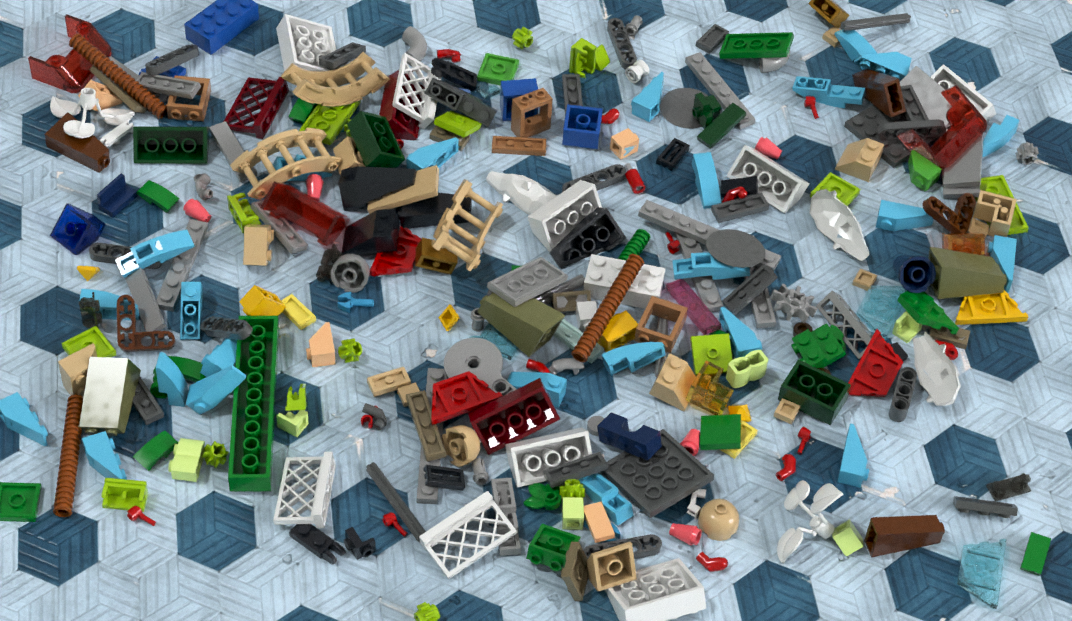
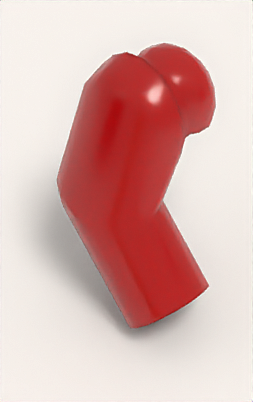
M452 49L437 50V58L452 57L453 63L461 61V53Z
M528 359L526 368L541 373H550L545 364Z

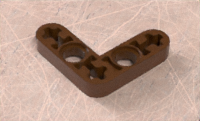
M965 193L958 198L955 209L952 211L939 199L931 196L923 201L922 206L928 215L953 235L959 237L968 231L976 200L972 194Z
M122 295L118 298L117 342L121 350L125 352L170 350L175 346V336L170 331L136 332L134 299L130 295ZM124 300H128L131 305H128V313L132 312V315H120V313H125L124 306L121 305L124 303ZM123 319H131L132 325L129 328H123L121 326ZM121 332L128 333V338L132 341V343H129V347H125L122 343L125 341V334H121ZM146 336L151 337V345L143 346L141 344L142 338ZM155 336H158V340H164L165 336L172 339V341L168 342V345H165L164 342H158L159 346H155Z

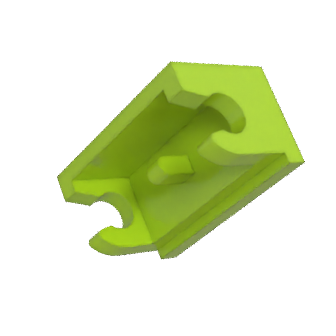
M583 38L572 45L569 72L580 74L581 78H585V74L581 71H586L590 74L594 73L597 47Z
M245 193L227 196L228 209L243 234L244 227L248 224L262 225L259 217L251 209L248 200L242 199L238 201L240 198L246 197Z
M306 383L300 384L299 392H294V395L292 393L293 388L290 386L287 393L285 411L306 410Z
M105 478L102 498H104L103 508L129 510L133 506H138L144 512L148 497L146 481Z

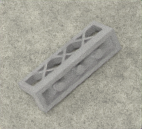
M831 291L816 307L831 325L839 329L843 328L844 342L860 360L866 348L860 353L857 350L858 342H865L868 346L873 335L841 295ZM831 300L833 311L826 312L823 307ZM836 315L844 316L843 325L836 324ZM847 328L855 330L854 338H847Z

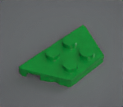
M906 291L900 294L897 301L917 323L931 326L938 330L943 326L948 328L951 334H957L958 326L925 291L920 293Z

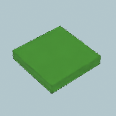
M486 53L477 75V81L501 86V81L514 80L519 60Z

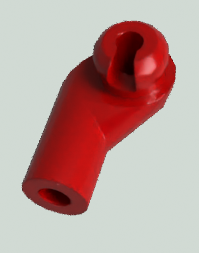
M615 108L610 109L605 115H602L601 124H612L618 119L619 111Z
M736 187L727 192L722 203L734 200L737 196L743 199L748 193L744 187Z
M935 340L939 345H946L944 353L950 360L958 357V351L952 343Z
M785 454L782 457L784 468L776 473L779 481H783L795 473L796 459L792 454Z
M704 552L699 553L696 557V560L710 572L721 571L728 566V560L724 557L709 558Z

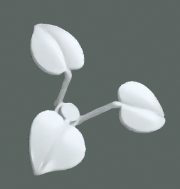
M83 88L81 90L78 104L72 101L61 100L54 96L50 102L52 114L59 118H62L67 112L76 116L80 113V106H82V121L71 120L63 126L66 134L77 138H87L94 134L95 126L91 123H85L87 110L93 109L95 104L100 117L105 118L104 121L111 125L119 126L125 120L129 122L135 114L134 111L126 109L107 108L101 110L98 103L99 99L96 98V91L92 88Z
M806 481L798 482L796 487L786 496L784 507L791 511L799 504L812 517L810 521L812 530L798 527L796 530L790 528L782 535L777 545V555L783 564L802 542L803 532L810 533L813 536L818 534L824 539L829 538L834 532V525L821 514V511L844 495L833 484L827 483L816 492L813 498L814 502L811 504V510L802 502L810 492V486Z

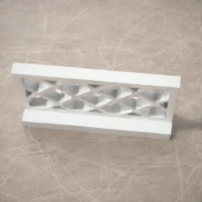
M404 53L401 58L392 106L419 121L418 126L425 129L434 121L437 100L424 93L432 78L441 80L442 77H436L431 73L430 67ZM407 61L411 63L413 68L408 66ZM421 70H423L424 72L428 73V74H427V77H424V75H423V73L421 72ZM415 71L419 78L416 79L412 72ZM405 73L408 74V76H409V78H410L409 81H407V79H406V77H405V75H404ZM418 82H422L425 89H422ZM410 84H413L417 91H413ZM402 86H405L408 93L403 91ZM416 95H420L422 102H419ZM411 96L414 104H411L407 97ZM402 98L406 106L399 103V99ZM414 107H417L420 114L416 113Z
M324 452L322 457H286L273 519L274 525L315 524L316 528H325L336 468L333 452ZM290 464H299L300 467L292 471ZM313 464H320L314 471L309 468ZM306 470L309 473L302 479L297 476ZM293 478L298 481L291 487L287 485V482ZM315 478L317 480L312 486L306 484V482ZM299 487H305L306 490L299 495L295 492ZM311 493L314 498L306 502L303 498ZM292 494L295 498L286 503L284 498ZM297 502H301L303 506L295 511L292 506ZM307 509L311 511L310 517L300 516ZM286 510L292 513L287 517H280Z
M486 491L420 535L419 538L422 547L428 551L449 580L517 534V530L494 502L489 491ZM490 508H493L497 513L495 520L484 518L485 512ZM471 521L480 522L479 530H467L468 523ZM483 522L494 524L493 533L481 532ZM497 524L507 526L510 531L504 535L496 534ZM454 532L463 533L461 543L450 541L451 534ZM466 534L478 535L476 545L464 543ZM480 536L491 537V544L480 546ZM436 544L446 545L444 554L435 553L432 547ZM448 546L460 547L459 556L447 555ZM463 547L475 549L474 555L470 558L462 557ZM446 559L458 561L457 567L449 572L445 567Z

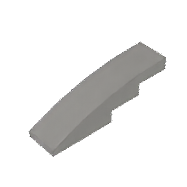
M512 478L491 479L494 502L517 530V534L499 545L500 556L521 554ZM497 524V534L504 535L510 531L507 526Z

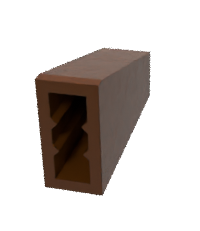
M870 69L852 74L855 87L866 89L864 98L887 116L894 117L906 112L899 78Z
M67 112L44 134L47 147L100 173L110 163L109 149L94 135L87 138H77L66 134L63 130L64 124L71 120H77Z
M937 515L873 517L870 519L864 542L872 558L938 544L941 542L945 529L943 523L939 522Z

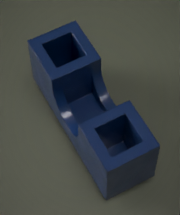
M611 412L597 425L600 442L645 460H649L662 447L660 431L643 425L640 429L629 432L627 418Z

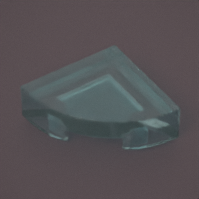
M476 84V89L484 99L500 94V88L496 85Z

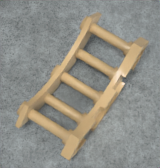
M362 52L352 62L335 70L323 72L309 71L292 63L281 75L283 79L297 86L292 91L294 95L306 102L322 104V106H343L363 99L362 97L369 93H375L390 80L377 67L372 68L376 62L365 52ZM365 72L368 73L365 77H363V78H361L360 80L356 81V78H358L359 76H361V75L364 74Z
M306 128L305 131H298L297 129L284 131L258 142V147L250 152L246 150L234 160L230 167L233 171L246 174L253 186L247 193L248 197L262 200L271 190L291 178L311 172L332 173L343 160L339 157L330 156L323 146L322 140L327 136L324 130ZM299 146L306 159L295 162L287 149ZM308 147L317 148L321 156L314 157ZM280 151L288 165L275 170L268 156ZM262 161L270 175L258 182L251 168Z
M464 179L452 197L453 205L450 209L446 208L433 235L436 241L433 239L431 245L438 251L440 248H445L466 262V269L471 272L472 269L475 270L481 261L479 260L481 256L480 250L485 244L484 238L495 217L498 218L501 215L503 204L497 201L494 206L473 192L471 188L472 183ZM464 197H469L490 211L485 223L462 209L460 204ZM458 214L479 228L480 231L477 237L456 225L453 220L454 215ZM449 230L472 243V248L469 249L451 237L450 233H448Z

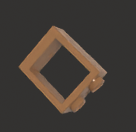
M175 75L174 78L199 82L201 88L196 95H201L199 106L175 103L177 96L169 95L167 103L168 118L204 122L211 94L210 79Z
M544 87L512 99L511 130L516 137L528 138L550 129L553 99ZM540 107L539 114L525 119V112Z
M651 296L636 328L635 341L639 343L662 342L665 351L671 353L686 321L688 308ZM651 314L676 322L670 336L644 328Z

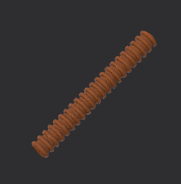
M75 34L70 39V47H73L82 57H85L87 61L94 64V67H98L99 71H102L111 81H114L116 85L127 91V94L135 98L141 105H144V108H148V111L156 115L158 119L165 116L167 105H164V102H160V99L152 95L147 88H143L142 84L139 85L138 81H135L134 78H131V75L123 71L117 64H114V61H110L109 57H106L97 47H94L88 40L81 37V34Z
M629 255L623 268H621L618 276L612 283L610 290L596 310L591 322H589L583 335L571 352L573 358L577 361L586 362L593 348L610 323L618 306H620V302L623 301L636 275H638L644 265V260L639 255Z
M71 395L67 400L53 513L58 517H68L72 514L82 434L79 423L83 396Z

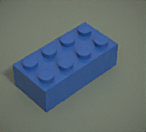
M216 0L184 24L186 39L212 55L259 19L258 3L253 0Z

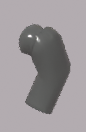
M365 403L362 412L373 416L375 420L374 427L377 430H382L387 425V419L383 410Z

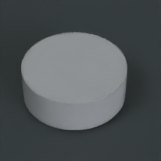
M592 416L587 423L588 432L599 436L597 425L605 418L602 416Z

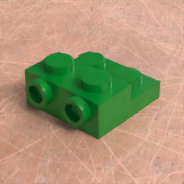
M827 323L812 332L807 329L792 338L793 344H791V347L796 355L800 353L802 357L799 360L815 368H824L846 355Z
M541 524L529 544L526 559H529L536 565L543 564L549 566L553 571H562L566 563V552L569 550L571 542H580L581 537Z

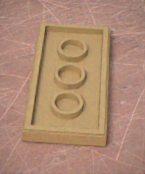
M435 165L417 170L413 186L395 194L392 192L387 193L379 201L376 199L369 201L367 211L371 214L376 210L392 209L438 196V166Z

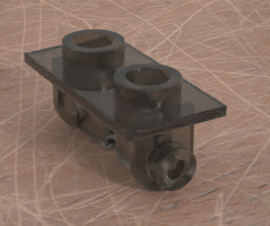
M335 244L332 245L331 249L324 251L321 266H319L316 273L318 281L328 280L331 285H333V281L331 280L330 273L333 264L342 256Z
M92 292V298L84 297L79 301L82 323L87 328L97 326L99 329V324H102V313L99 312L100 302L95 299V294Z
M1022 473L1019 476L994 481L987 484L986 487L996 502L1031 492L1028 486L1031 478L1029 474Z

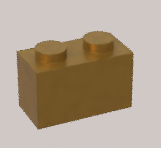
M811 0L808 3L823 18L837 28H840L841 22L849 17V14L833 0Z
M422 237L416 247L415 266L451 275L458 263V256L445 248H440L438 251L432 247L431 239Z

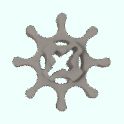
M782 284L779 291L773 290L770 296L771 300L777 301L773 310H781L783 313H787L786 320L788 321L793 316L799 317L802 323H806L809 316L814 317L818 308L811 306L814 296L806 297L804 293H800V286H797L795 290H789L785 284Z

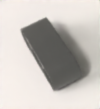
M911 367L902 368L897 379L889 409V417L895 422L905 420L917 378V372Z

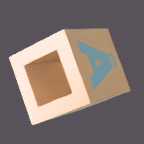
M627 128L611 136L610 150L621 160L638 151L639 138Z

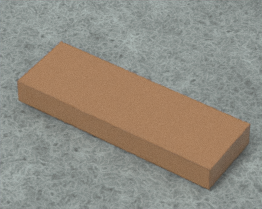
M493 136L492 153L546 156V139Z

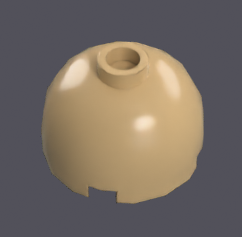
M458 425L445 430L446 433L442 435V442L446 456L449 455L453 459V461H450L453 465L457 467L464 466L477 458L480 452V439L472 428Z
M713 499L704 504L699 513L698 526L702 532L708 535V538L717 541L727 540L737 532L739 514L731 502L725 499Z

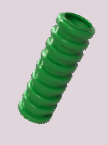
M637 229L617 259L626 261L630 254L640 256V253L650 241V234L646 230Z

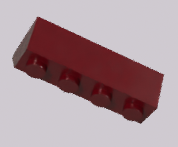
M399 70L388 76L390 80L384 86L379 115L386 117L396 139L415 141L418 138L419 121L392 106ZM405 73L404 75H405L407 81H409L410 78H409L408 74ZM410 84L413 91H417L414 85ZM402 86L403 91L408 93L405 86ZM416 95L419 102H422L420 95ZM411 96L407 97L410 103L414 104ZM399 99V103L406 106L403 99ZM414 107L416 113L420 114L417 107Z
M541 378L468 413L470 423L488 455L504 448L505 444L514 443L560 420Z

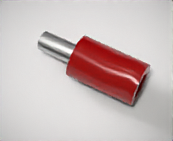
M626 163L624 165L627 171L625 177L633 193L639 194L645 190V185L637 169H632L630 163Z

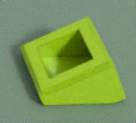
M602 44L596 50L595 69L602 71L610 63V59Z

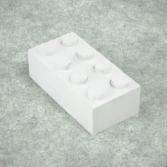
M591 254L583 290H590L591 299L603 300L626 261ZM644 264L620 304L646 309L651 296L657 298L661 296L666 268Z

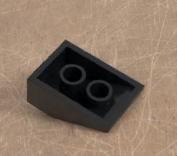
M395 208L376 210L345 227L341 255L397 251L400 221Z

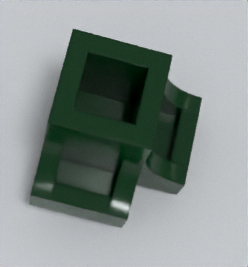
M701 92L695 94L692 114L695 119L697 118L703 129H705L720 115L721 105L714 95L704 96Z

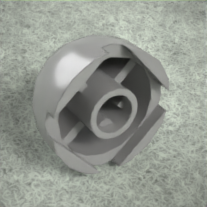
M345 254L340 256L333 264L330 274L331 280L336 287L345 289V292L355 293L362 290L367 284L370 271L368 264L361 256Z

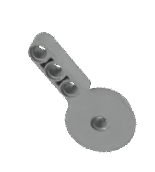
M467 338L455 343L447 351L444 358V370L448 378L470 371L479 380L486 382L494 392L498 393V391L503 390V392H500L503 396L516 390L515 387L502 377V355L492 342L482 338Z

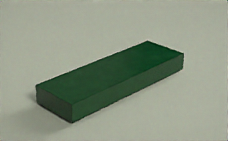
M734 103L730 104L697 136V140L711 149L746 116V111Z

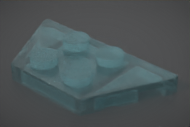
M870 286L856 315L862 322L866 323L871 331L878 329L886 341L903 308L897 300L900 294L907 290L902 286Z
M1000 539L999 542L990 544L986 541L979 544L963 545L957 584L992 609H997L1007 539Z

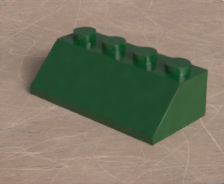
M133 127L134 163L208 164L209 127Z

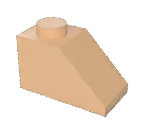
M90 80L84 87L92 88L96 91V98L99 99L98 103L101 110L123 103L106 85ZM95 104V106L93 107L92 110H95V111L98 112L97 107H96V104Z
M326 322L309 339V348H306L307 360H311L312 367L335 364V350L330 322Z

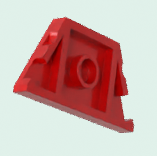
M400 226L397 251L377 253L370 268V276L411 272L415 264L416 247L421 238L412 234L408 228Z
M878 329L873 334L848 382L851 384L849 396L886 397L903 364L902 359L898 354L894 353L892 346L884 340Z
M470 371L434 383L432 389L431 424L435 425L474 411L503 395L500 392L496 393L491 390L486 382L479 380Z

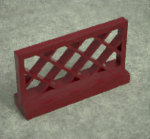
M248 77L223 122L226 121L232 131L255 133L256 138L263 139L289 92L287 81L282 77H279L277 81ZM251 84L259 85L252 89L249 88ZM267 87H273V89H270L268 91L265 90V88ZM260 90L263 91V93L254 96V93ZM251 95L252 98L243 101L244 97ZM267 97L266 101L261 103L258 102V100ZM254 102L257 104V105L252 106V107H250V108L247 107V105H249V104H251V103H254ZM242 107L245 108V110L236 113V110ZM259 109L261 110L260 113L252 115V112ZM247 114H249L250 116L244 120L240 119V117H243ZM236 119L239 121L234 124H229L231 121H234ZM252 121L254 122L252 127L245 126Z

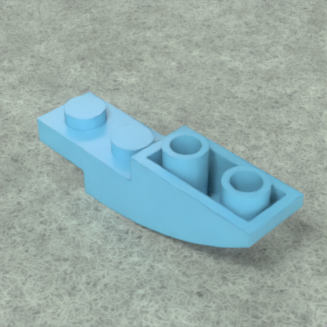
M797 76L792 87L794 92L803 97L813 96L818 103L839 108H845L847 103L862 105L866 94L865 88L831 85V79Z
M188 230L176 231L150 239L130 248L131 252L116 259V263L122 276L126 278L139 268L144 269L158 261L163 263L195 247Z
M691 253V258L673 260L674 279L712 275L713 280L750 276L749 267L741 268L726 265L716 260L710 253Z

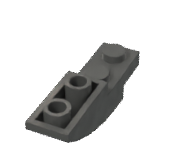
M432 78L424 93L487 127L490 126L497 112L496 109L483 103V100L435 78Z

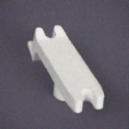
M125 120L99 141L102 144L105 143L106 147L112 144L117 145L120 143V138L127 133L133 134L134 125Z
M698 489L693 492L691 502L687 507L689 509L687 513L695 517V520L698 518L701 507L696 505L697 497L705 499V489Z

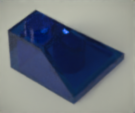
M66 203L50 236L74 255H78L99 239L106 224L93 214Z

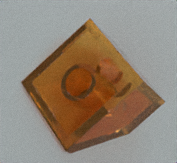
M979 232L942 233V249L985 256V234Z

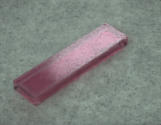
M684 279L666 284L667 291L679 305L688 308L687 315L704 335L721 329V323Z

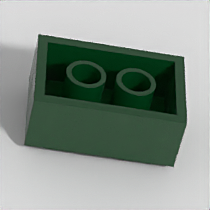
M360 111L347 123L350 134L356 143V148L360 152L366 167L397 168L405 160L386 117Z
M797 360L780 387L778 400L781 401L783 398L800 406L799 411L831 426L848 398L851 384L803 361Z

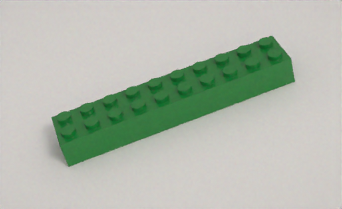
M239 316V320L247 321L252 326L253 331L246 339L237 340L235 367L246 375V379L234 389L228 470L230 492L271 491L279 321L278 316Z

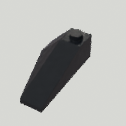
M358 166L341 170L338 184L344 211L363 208L367 206V202L374 199L379 201L387 193L392 192L395 194L413 186L417 173L416 169Z
M598 207L571 230L549 254L558 267L561 268L590 257L591 254L597 255L598 253L609 251L625 240L626 236L608 209Z

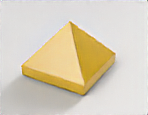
M77 266V270L87 281L100 271L99 267Z
M451 304L438 317L446 331H449L460 319Z
M747 404L728 406L729 415L741 414V420L751 422Z

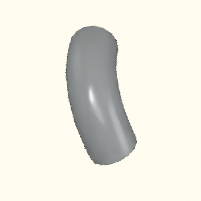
M409 26L402 35V40L410 46L409 50L405 53L421 62L426 55L427 43L424 36L417 29Z
M790 50L787 57L759 58L760 72L768 73L784 66L790 57Z

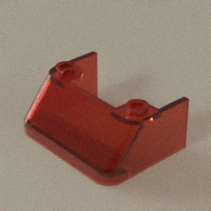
M68 14L65 15L68 37L72 38L75 34L79 33L81 37H84L90 44L97 47L106 57L111 56V46L90 22ZM74 49L66 57L53 55L46 62L32 56L28 58L32 79L70 93L81 92L95 76L90 70L94 64H91Z
M957 85L941 92L952 106L946 113L947 121L951 124V127L931 147L919 137L913 128L898 135V138L910 152L915 150L941 169L951 166L987 128L985 118Z
M275 181L260 207L263 210L270 211L269 215L276 219H280V217L286 218L315 234L318 238L317 241L325 246L328 244L332 245L350 221V218L301 190L289 184Z

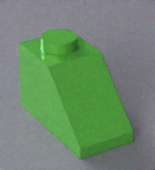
M915 150L911 151L908 161L911 183L926 192L938 182L941 168Z

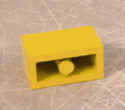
M256 285L239 301L243 306V312L247 316H279L286 308L276 294Z
M626 310L615 314L604 330L598 344L604 348L605 352L621 347L635 339L638 323Z

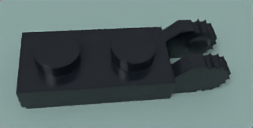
M440 58L432 59L431 64L433 67L431 68V73L433 75L443 77L471 91L476 89L477 74Z
M296 524L289 531L291 538L330 564L337 562V558L329 551L330 549L340 556L346 553L343 546L338 542H334L333 539L312 524Z

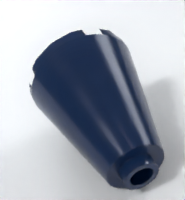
M901 255L894 260L893 268L900 284L905 290L911 293H920L926 291L929 285L933 284L936 271L935 266L928 258L924 256Z

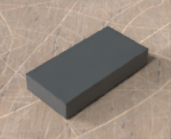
M714 24L696 41V47L710 54L725 39L729 31Z

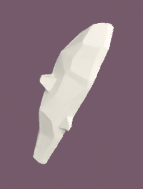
M491 171L486 178L487 183L499 194L503 195V202L511 201L528 215L558 196L538 182L523 175Z
M827 189L817 191L811 198L809 212L815 221L817 229L834 241V250L842 248L860 261L866 259L869 256V250L864 240L861 226L849 207L836 198L837 192L835 190L831 192Z
M925 331L923 336L913 338L915 368L919 382L929 394L926 401L927 403H935L936 406L953 404L961 386L957 368L944 353L946 345H939Z

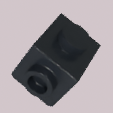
M353 527L345 530V547L348 551H352L357 560L368 557L376 551L374 538L362 542Z

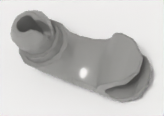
M206 173L196 174L194 181L198 196L205 201L212 198L213 191L206 189L211 181L210 177Z
M563 358L553 361L552 366L548 369L554 375L565 369L573 370L574 375H577L580 371L579 369H584L585 367L583 362H579L574 358Z

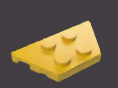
M1004 290L1003 293L964 296L955 324L1027 322L1028 314L1026 312L1022 313L1017 308L1018 304Z

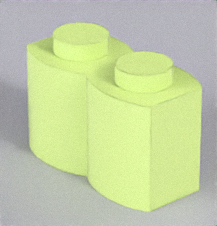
M754 350L745 357L735 358L728 364L726 379L733 388H740L749 381L761 379L766 374L769 359L762 350Z
M180 438L178 444L174 446V459L170 460L168 466L172 479L197 482L204 460L202 455L205 452V441Z

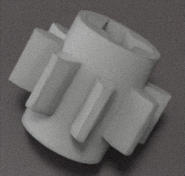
M1026 142L1017 148V153L1015 154L1017 160H1021V163L1029 165L1038 159L1037 155L1039 152L1038 148L1033 146V143Z

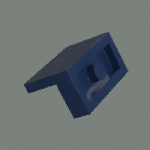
M121 173L97 194L99 210L114 218L138 196L137 191L126 185L125 175Z

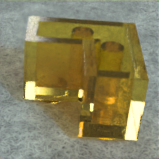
M706 360L691 384L685 400L714 415H723L734 390L718 383L724 369Z

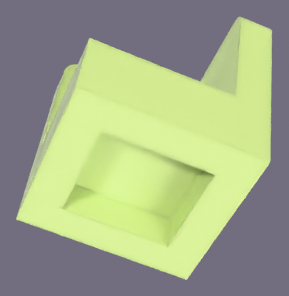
M906 311L896 320L892 334L909 343L921 331L922 324L917 323Z
M300 410L296 415L292 412H287L286 415L279 413L276 416L277 427L295 437H298L309 424L308 412L305 410Z
M563 497L562 529L583 530V498Z
M850 519L834 528L832 537L845 556L864 547L863 538Z

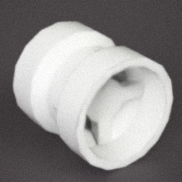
M643 60L636 61L633 66H629L625 70L627 79L632 83H637L641 80V77L649 74V67Z

